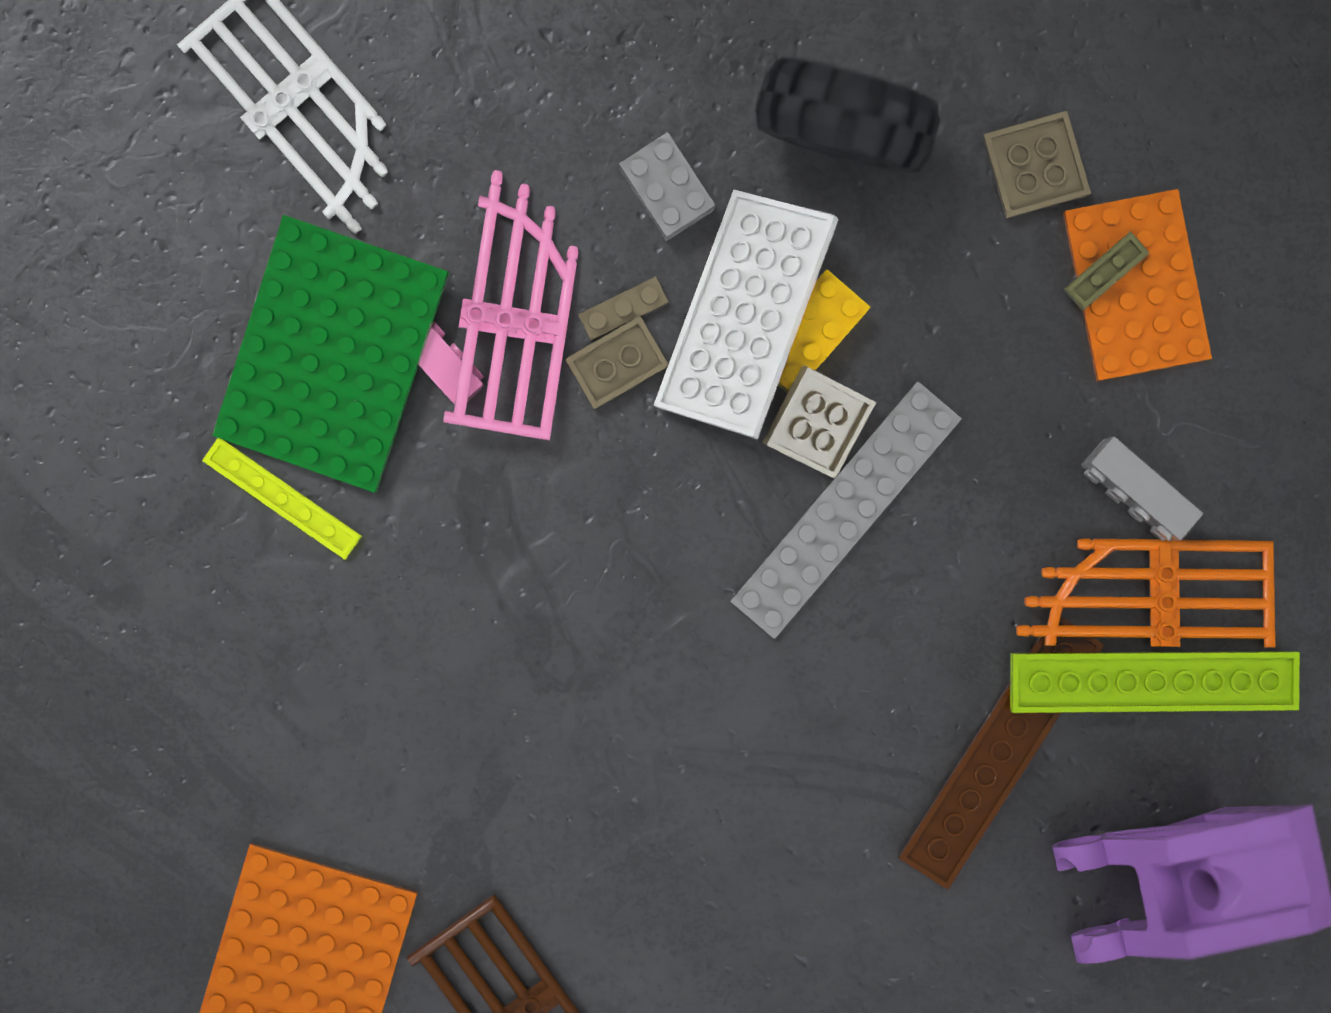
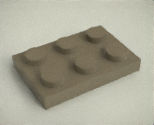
M641 316L565 359L594 410L658 374L669 365Z

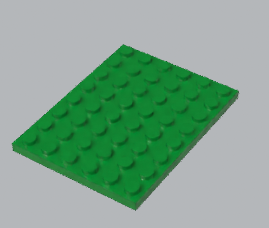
M283 215L212 436L374 493L377 492L449 271Z

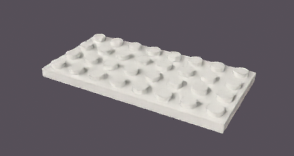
M733 190L653 406L758 439L838 222L836 216Z

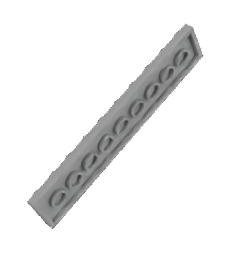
M917 381L730 602L775 639L962 418Z

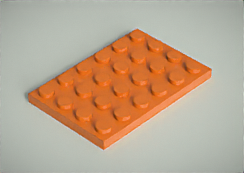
M1178 189L1063 212L1076 278L1130 231L1149 252L1143 260L1083 310L1096 381L1212 359Z

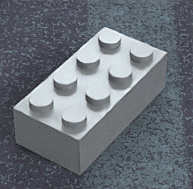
M1114 436L1103 439L1080 465L1086 470L1083 474L1095 484L1100 482L1108 489L1105 493L1117 503L1122 501L1130 508L1127 512L1137 521L1142 522L1144 520L1152 527L1149 531L1162 541L1165 539L1167 541H1181L1203 515L1197 507Z

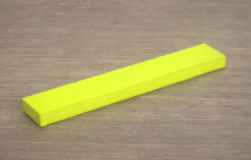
M217 438L202 460L344 560L347 559L362 537L355 530L223 439Z

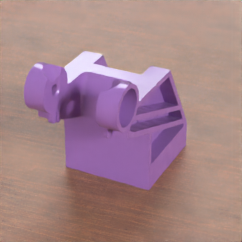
M1312 805L1223 807L1167 826L1081 836L1063 840L1052 845L1057 871L1076 867L1080 872L1106 865H1131L1137 871L1147 919L1129 921V918H1124L1112 924L1090 927L1074 932L1070 936L1077 963H1100L1125 956L1192 959L1310 934L1331 926V893Z

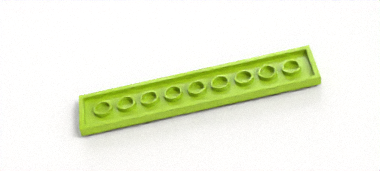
M1300 652L1010 653V712L1299 710Z

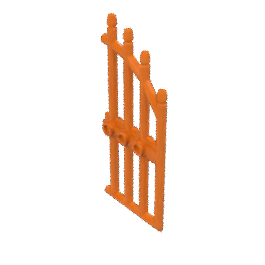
M1077 540L1078 549H1093L1095 551L1076 567H1045L1041 570V575L1044 578L1054 579L1057 577L1058 579H1066L1055 596L1041 597L1028 596L1024 599V604L1027 607L1040 606L1041 608H1051L1047 625H1020L1016 627V635L1022 637H1029V635L1045 637L1044 646H1056L1057 637L1150 638V647H1180V638L1264 639V648H1276L1274 541ZM1114 550L1149 551V568H1101L1094 566ZM1179 551L1262 552V569L1179 568ZM1080 579L1149 580L1150 597L1069 595ZM1179 580L1263 581V598L1180 597ZM1063 608L1150 609V626L1059 625ZM1180 609L1263 610V627L1180 626Z

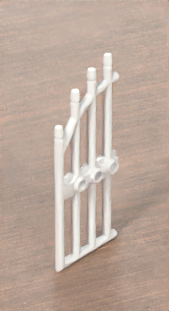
M228 0L177 44L184 53L192 48L246 110V113L240 118L259 140L267 135L328 206L322 211L329 220L336 214L352 233H359L362 229L356 219L352 218V215L343 204L352 191L359 198H362L365 205L373 209L378 204L375 197L369 194V190L359 179L365 161L370 166H373V170L381 177L388 173L386 166L379 161L376 154L369 148L367 119L371 120L372 125L379 131L386 127L385 121L381 116L377 115L376 110L280 0L265 1L312 54L300 66L297 65L245 5L244 2L246 0ZM234 10L290 73L278 85L222 22ZM212 29L267 90L268 94L256 104L200 41ZM331 78L355 104L356 131L319 90ZM309 97L313 99L356 149L351 169L297 109ZM287 116L293 120L345 180L344 185L336 196L275 127Z

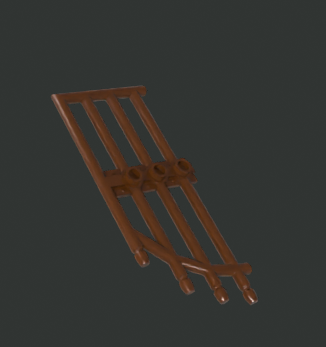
M495 894L407 957L408 962L413 967L419 962L423 964L457 1013L472 1012L430 955L443 945L452 954L493 1013H547L558 1004L565 1013H580ZM491 910L541 978V981L528 990L477 921ZM467 927L518 996L505 1007H503L454 939L456 935Z

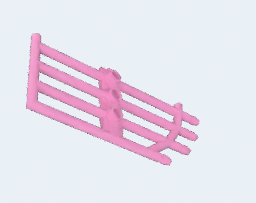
M494 170L491 176L492 184L489 188L488 197L479 195L478 207L486 209L472 300L463 298L458 328L467 329L454 412L445 411L443 422L550 441L576 274V260L579 254L578 247L569 246L565 263L552 241L553 220L556 215L555 207H546L544 211L545 220L542 223L541 229L526 215L528 207L527 198H529L530 194L529 185H520L518 190L519 198L517 199L516 209L499 202L500 185L502 184L503 175L501 171ZM497 213L514 220L500 305L483 302ZM524 229L539 242L529 310L512 307ZM549 259L563 281L558 315L540 312ZM478 331L496 334L483 417L465 414ZM507 336L524 339L512 422L494 419ZM536 341L553 344L540 427L523 424Z

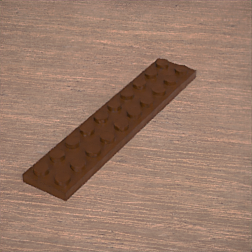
M1063 617L1060 618L1059 625H1073ZM1038 637L1029 653H1100L1105 644L1094 637H1057L1056 646H1044L1045 637ZM1009 682L898 858L949 890L1061 713L1010 712Z

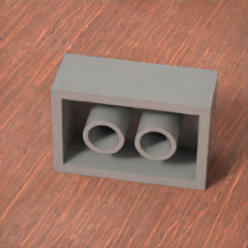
M668 132L619 163L620 171L666 241L715 211L714 202Z

